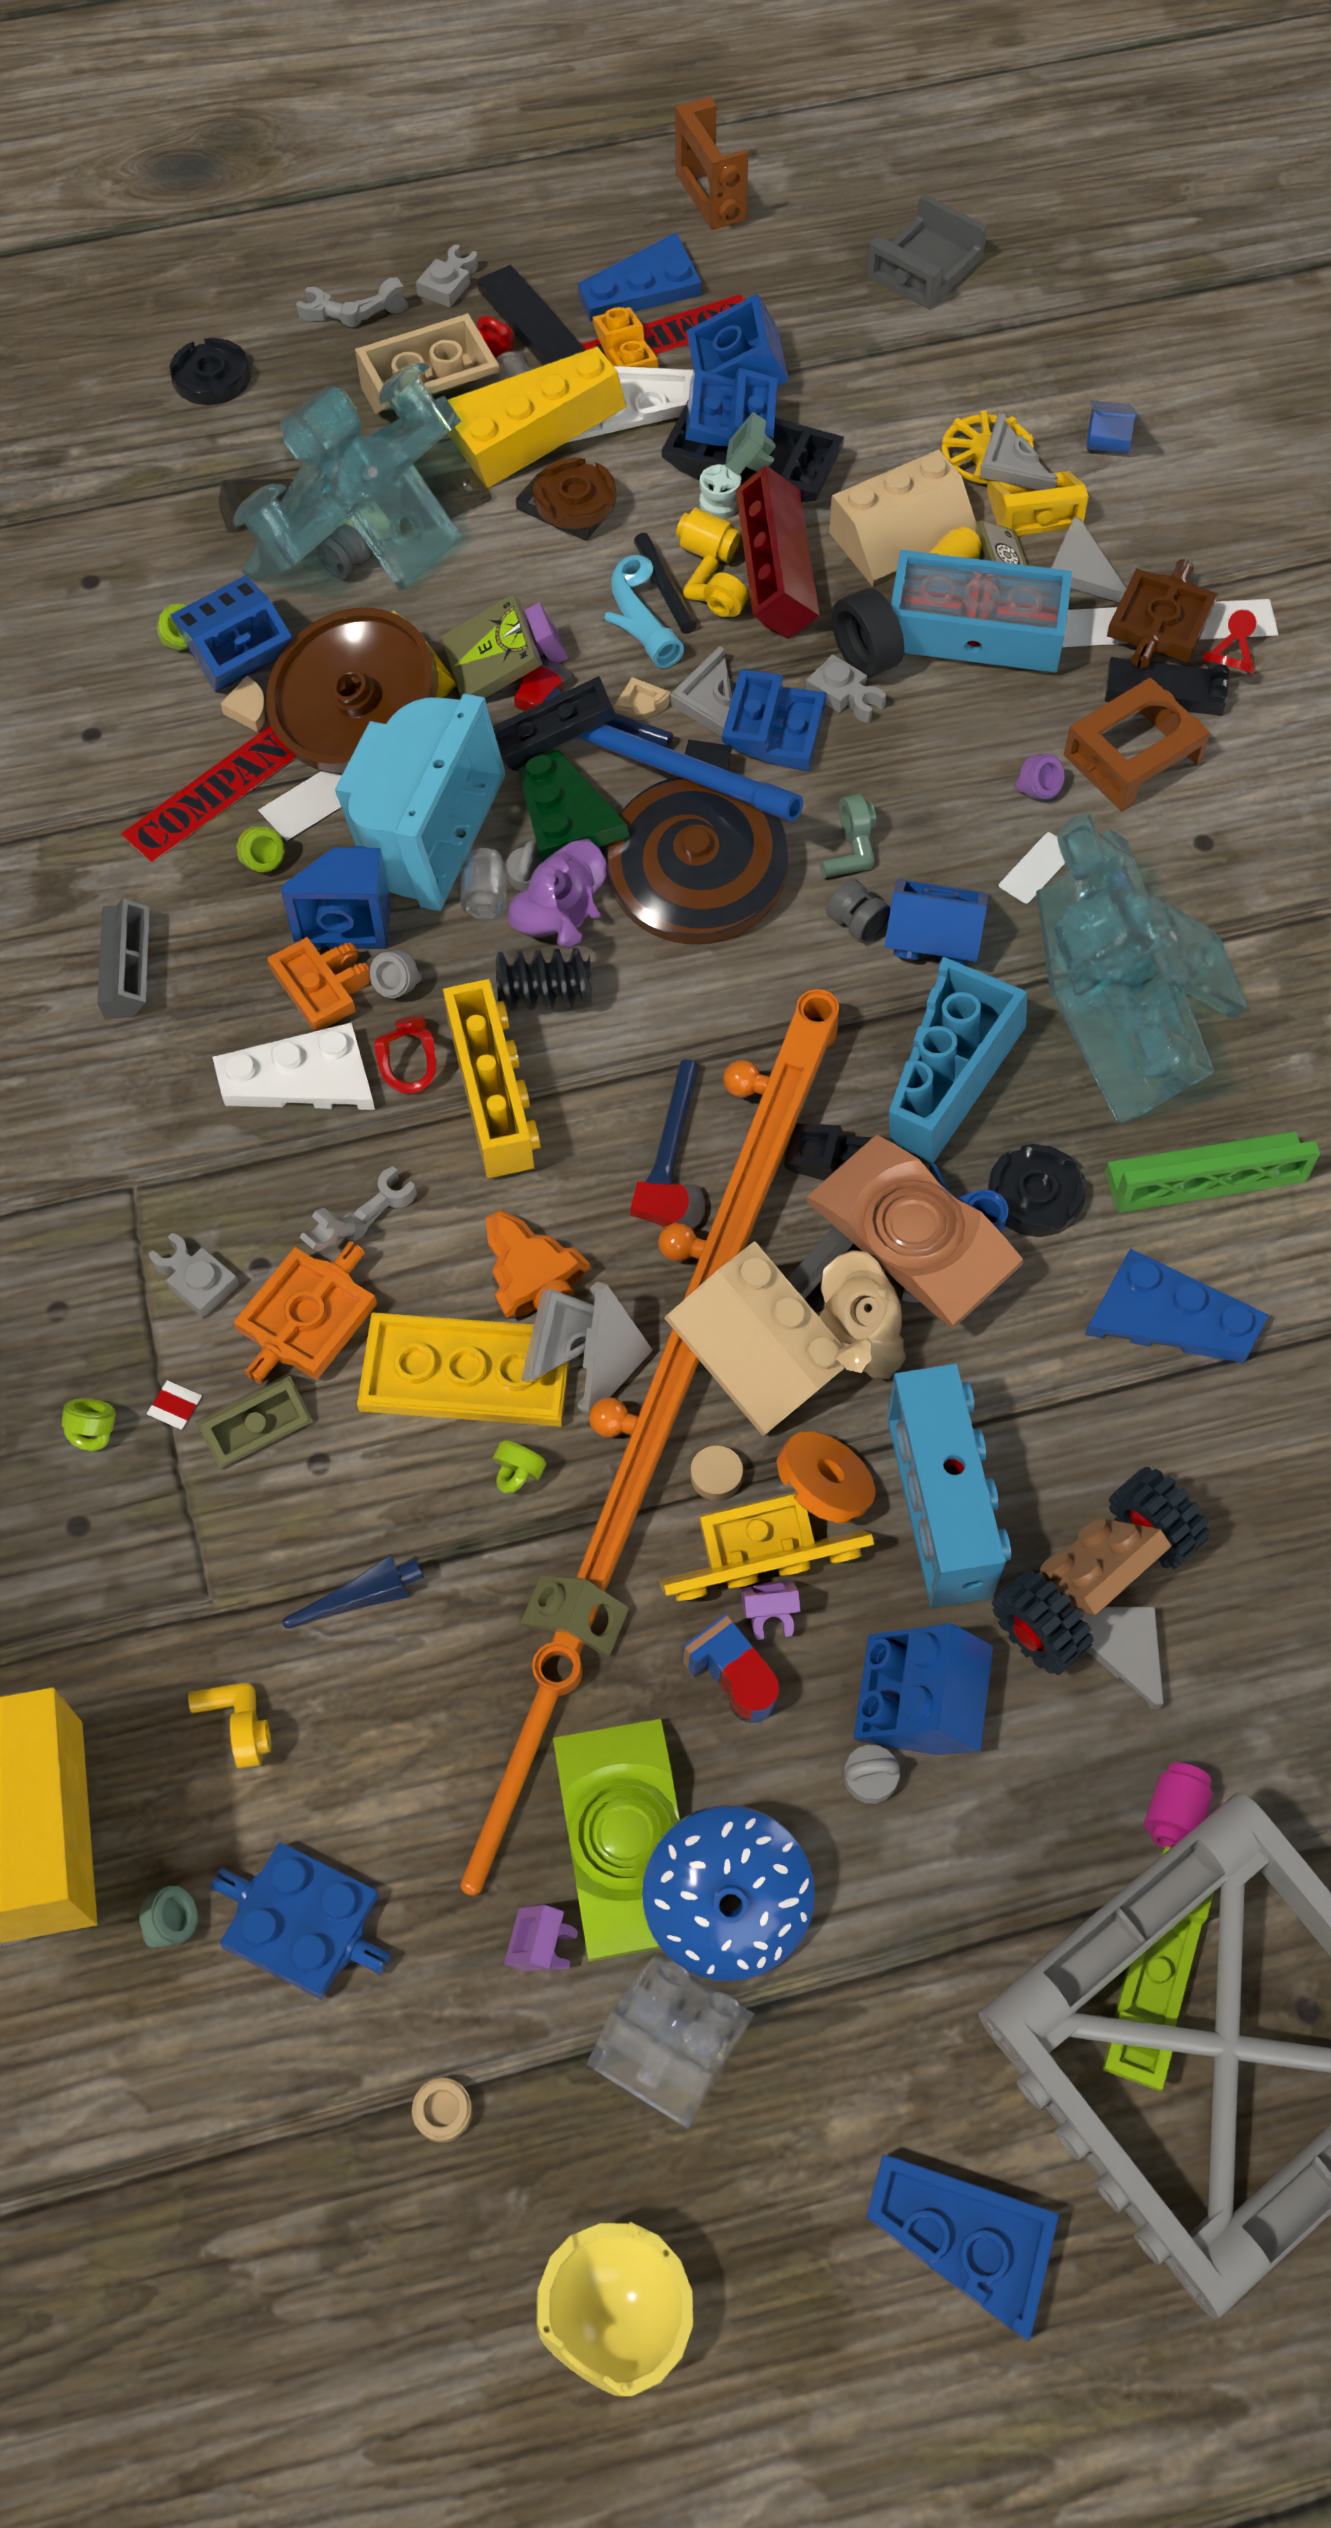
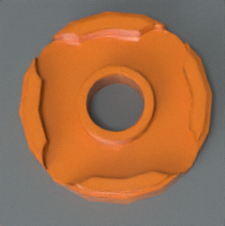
M815 1431L798 1432L790 1437L781 1448L776 1461L779 1477L785 1487L790 1482L792 1487L798 1492L794 1498L804 1509L821 1519L839 1524L849 1523L852 1518H857L858 1520L872 1506L876 1494L873 1477L863 1461L849 1447L831 1436Z

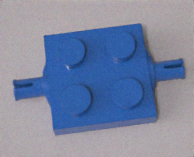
M281 1842L277 1844L263 1870L252 1881L249 1882L226 1870L224 1867L220 1868L217 1872L219 1878L214 1877L211 1889L239 1902L236 1916L220 1941L221 1947L225 1951L320 2000L324 1998L336 1974L346 1967L351 1960L376 1972L378 1975L384 1972V1964H388L391 1952L363 1940L365 1922L379 1899L378 1891Z

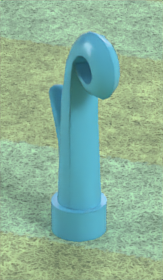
M627 556L617 564L611 578L612 593L623 615L609 611L605 613L604 619L611 624L621 627L639 640L656 667H671L682 657L684 653L683 643L672 629L665 628L631 589L648 581L653 572V564L645 556Z

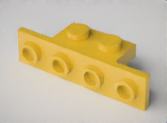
M795 1491L698 1515L710 1567L659 1579V1584L666 1596L675 1594L676 1601L691 1600L708 1594L706 1586L727 1581L728 1588H738L757 1583L759 1581L758 1573L778 1569L781 1576L791 1575L809 1570L810 1560L829 1556L831 1563H838L862 1556L860 1548L874 1545L872 1534L861 1529L814 1541L808 1512L794 1498L798 1493Z

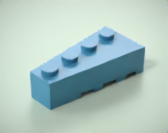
M942 957L935 987L931 989L927 1000V1010L921 1026H918L913 1040V1050L909 1061H906L889 1109L890 1138H892L894 1144L931 1164L935 1162L1026 1028L1027 991Z

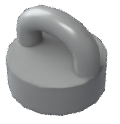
M530 840L523 848L515 850L510 854L506 862L508 881L510 885L521 892L528 889L534 871L542 863L535 841Z
M396 949L380 953L373 959L370 965L369 975L371 983L375 990L384 997L396 998L406 995L422 980V975L417 970L416 963L412 957L401 950Z
M865 1745L857 1748L849 1755L844 1767V1783L848 1792L855 1799L863 1803L877 1804L887 1800L894 1793L899 1781L900 1766L889 1750L879 1745Z

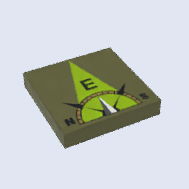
M514 593L441 636L460 697L463 694L487 698L542 665L521 601Z

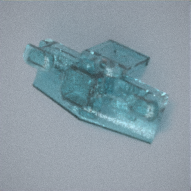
M419 362L405 366L384 383L379 394L380 404L388 401L400 419L368 437L362 438L360 435L362 422L356 415V406L345 390H340L334 385H330L308 397L280 420L279 428L283 433V442L294 458L302 460L303 464L281 503L278 502L276 497L286 490L287 487L283 484H270L261 487L249 495L235 512L233 520L235 526L244 523L258 542L242 570L244 575L250 579L260 580L291 569L346 520L350 519L397 588L402 590L408 588L463 539L412 464L461 422L446 397L442 396L434 399L420 378V375L430 368L427 363ZM402 517L407 518L413 525L414 534L411 540L405 538L400 531L399 524Z
M1081 814L1070 819L1060 829L1057 836L1058 845L1069 872L1054 884L1037 890L1036 895L1050 991L1116 1121L1124 1123L1142 1116L1215 1073L1185 993L1232 1019L1247 1011L1248 1007L1219 934L1155 894L1149 897L1128 841L1110 829L1100 835L1096 830L1091 814ZM1158 973L1161 974V975L1157 976L1156 978H1154L1153 980H1151V981H1149L1148 983H1146L1145 985H1143V983H1144L1145 981H1147L1148 979L1152 978V977L1155 976L1156 974H1158Z

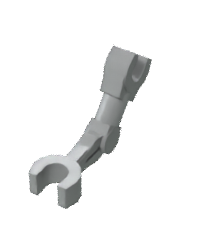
M393 277L383 282L379 288L378 295L358 300L355 303L345 302L342 304L334 302L332 297L321 291V289L307 287L305 294L308 303L298 301L296 307L299 317L305 321H325L327 317L341 320V323L348 327H356L362 320L368 319L376 312L385 308L390 313H400L408 308V303L401 294V292L405 291L404 286L398 277Z
M391 1166L384 1170L378 1178L379 1193L358 1208L355 1213L350 1212L341 1218L335 1212L326 1208L318 1209L313 1213L312 1217L319 1224L312 1231L302 1232L300 1238L315 1251H321L335 1244L338 1238L345 1237L348 1240L357 1241L364 1236L368 1227L388 1206L402 1208L411 1204L417 1196L415 1184L410 1181L401 1190H391V1186L400 1180L398 1170Z

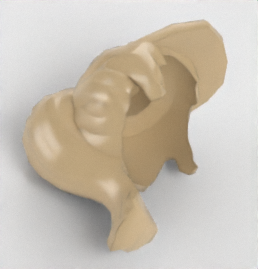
M853 1250L840 1254L824 1267L821 1292L825 1304L823 1305V1310L817 1313V1315L845 1347L839 1350L835 1357L840 1365L849 1371L859 1373L864 1371L872 1378L890 1379L906 1360V1352L903 1348L904 1339L900 1336L902 1313L898 1296L879 1262L868 1252ZM869 1305L872 1306V1310L870 1312L867 1309Z

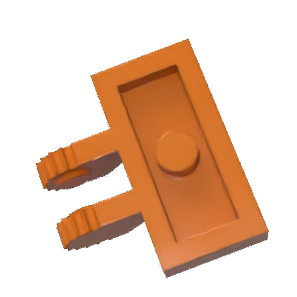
M306 937L267 958L270 970L314 1032L323 1030L355 1013L354 1001L349 994L359 991L360 988L369 985L371 981L369 975L370 966L364 962L363 964H355L352 968L350 967L360 957L359 951L350 942L320 955L309 938Z

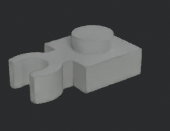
M457 244L453 245L448 250V260L446 262L435 259L416 281L417 295L451 308L470 285V275L478 269L477 252L472 251L468 257L461 258L460 246Z
M833 654L806 679L805 690L826 692L827 706L838 713L846 706H849L853 709L854 716L864 723H869L872 720L873 708L866 704H873L882 710L886 703V693L882 689L875 686H866V674Z
M171 1233L168 1236V1240L172 1248L176 1250V1253L170 1258H162L152 1250L149 1253V1257L154 1268L159 1273L170 1276L166 1280L169 1289L204 1319L240 1286L238 1279L203 1248L191 1257L185 1241L179 1235Z

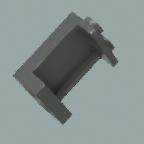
M924 195L919 200L916 219L892 242L877 236L869 244L867 277L930 310L983 259L987 226L928 195Z

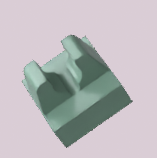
M754 412L729 440L726 467L738 475L746 467L758 472L765 465L769 467L774 461V458L769 454L775 449V443L765 435L766 420Z

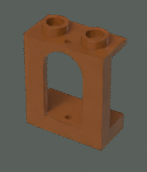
M710 96L675 106V174L710 229L715 230L747 219L748 152L745 149L722 156L716 147L717 105ZM707 176L710 190L709 198L698 183V178Z
M1150 677L1072 724L1069 728L1063 755L1122 812L1135 804L1139 786L1169 766L1186 756L1196 765L1202 761L1210 732L1199 719L1188 713L1169 691L1164 690ZM1140 711L1166 737L1127 760L1101 734Z

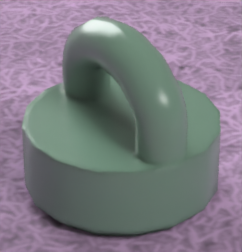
M167 1886L149 1893L142 1901L139 1919L144 1943L150 1948L170 1947L180 1944L191 1937L195 1931L198 1916L194 1899L186 1890L179 1886Z

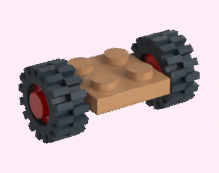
M1144 1467L1137 1471L1109 1497V1502L1111 1503L1109 1506L1110 1512L1117 1516L1114 1520L1101 1518L1090 1522L1078 1533L1079 1539L1064 1552L1051 1556L1042 1564L1040 1573L1035 1575L1031 1570L1024 1571L994 1598L992 1606L995 1608L992 1610L994 1616L1000 1619L998 1622L1002 1630L1009 1632L1008 1638L1013 1644L1017 1643L1021 1647L1020 1651L1026 1658L1031 1656L1033 1663L1040 1669L1044 1667L1049 1674L1055 1673L1060 1675L1093 1645V1636L1089 1633L1091 1631L1090 1626L1087 1622L1080 1619L1083 1617L1081 1612L1096 1615L1150 1565L1160 1561L1162 1567L1176 1569L1209 1539L1210 1529L1205 1527L1208 1525V1521L1205 1516L1198 1514L1201 1508L1197 1502L1189 1501L1187 1496L1190 1494L1184 1488L1179 1490L1175 1486L1176 1481L1168 1476L1164 1479L1162 1471L1156 1468L1152 1471L1150 1467Z

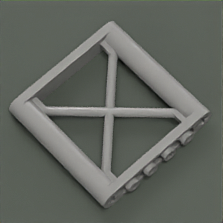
M1239 1792L1235 1793L978 2013L989 2035L1021 2075L1016 2079L1021 2092L1038 2110L1045 2106L1059 2124L1055 2134L1063 2147L1078 2161L1084 2157L1099 2176L1094 2181V2185L1103 2199L1118 2213L1124 2209L1139 2228L1134 2233V2237L1143 2251L1158 2265L1164 2261L1194 2301L1215 2320L1220 2319L1331 2214V2123L1233 2213L1238 2060L1331 2073V2048L1239 2036L1245 1883L1259 1870L1331 1957V1892L1266 1813L1252 1799ZM1221 1886L1215 2032L1075 2013ZM1067 2037L1214 2057L1208 2216L1189 2234L1049 2053Z

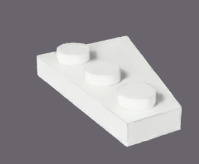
M613 366L618 372L627 407L568 442L679 417L689 399L690 380L693 370Z
M352 1023L213 1057L225 1106L283 1107L286 1103H313L314 1108L332 1109L333 1104H357L358 1109L375 1110Z

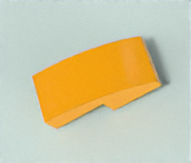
M630 307L612 308L605 314L593 317V325L607 359L613 366L659 368L658 358L644 341L643 325Z

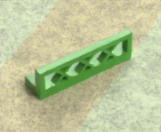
M1294 1131L1111 1161L1107 1163L1105 1174L1117 1213L1305 1183L1320 1155V1151L1316 1141L1300 1143L1297 1133Z

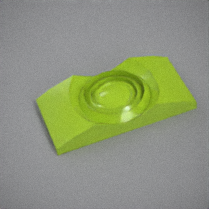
M661 1719L553 1737L588 1961L592 1962L661 1949L648 1927L642 1895L644 1873L653 1849L662 1836L680 1821Z

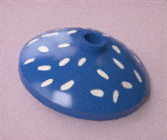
M733 1805L705 1808L684 1817L673 1825L662 1836L649 1857L642 1889L643 1907L648 1927L660 1948L669 1958L685 1970L704 1978L720 1981L749 1979L773 1969L784 1961L798 1946L809 1926L815 1896L814 1881L808 1859L791 1832L780 1822L763 1812ZM727 1894L737 1895L741 1899V1904L735 1911H725L719 1906L722 1897Z

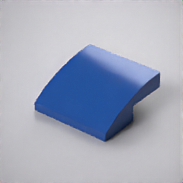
M739 367L735 378L731 379L695 368L690 380L685 439L710 445L728 446L730 438L754 412L766 420L765 435L773 440L778 378Z
M740 669L722 733V742L726 745H732V748L762 761L792 769L809 771L826 706V692L783 687V675Z

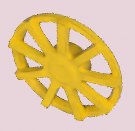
M982 410L980 415H973L963 419L956 418L953 421V425L946 431L942 440V454L960 473L962 478L981 484L994 481L980 478V471L992 435L989 423L995 424L998 415L987 414V410ZM1015 417L1006 418L1005 422L1018 436H1023L1034 449L1032 434H1028L1022 426L1016 423L1017 419ZM981 424L982 433H978L970 425ZM958 431H961L972 440L953 438V436ZM950 447L970 449L953 458L949 454ZM969 459L977 465L974 475L965 472L958 466Z

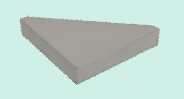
M998 413L982 462L980 478L1037 490L1056 488L1057 475L1048 473L1039 462L1040 456L1023 436H1017L1005 422L1006 415Z
M1074 517L1051 568L1072 571L1070 588L1120 603L1126 591L1125 585L1081 519Z
M719 646L670 694L671 706L721 737L732 700L725 661V649Z
M597 1281L591 1286L595 1302L592 1328L587 1327L583 1368L587 1369L583 1398L577 1404L579 1410L586 1415H589L590 1409L596 1401L605 1397H611L653 1351L609 1286Z
M547 1289L541 1293L521 1378L522 1381H533L584 1352L587 1327L592 1328L594 1305L552 1289Z
M1104 1607L1096 1615L1081 1612L1083 1617L1080 1619L1089 1624L1091 1629L1089 1633L1093 1636L1094 1640L1092 1642L1093 1645L1086 1651L1117 1679L1121 1678L1145 1699L1150 1709L1160 1710L1163 1706L1155 1607Z

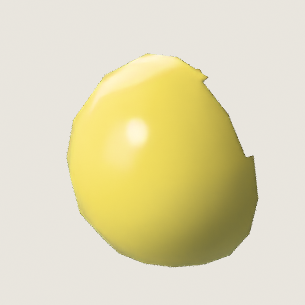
M632 2222L629 2224L599 2223L576 2234H571L550 2257L537 2290L536 2330L545 2347L580 2377L601 2390L616 2396H633L661 2383L681 2360L693 2327L692 2289L681 2260L659 2235Z

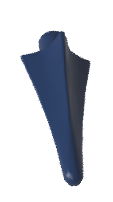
M390 1554L327 1596L286 1616L282 1621L283 1626L291 1629L337 1613L409 1598L410 1596L405 1585L424 1578L421 1566L417 1558L398 1565Z

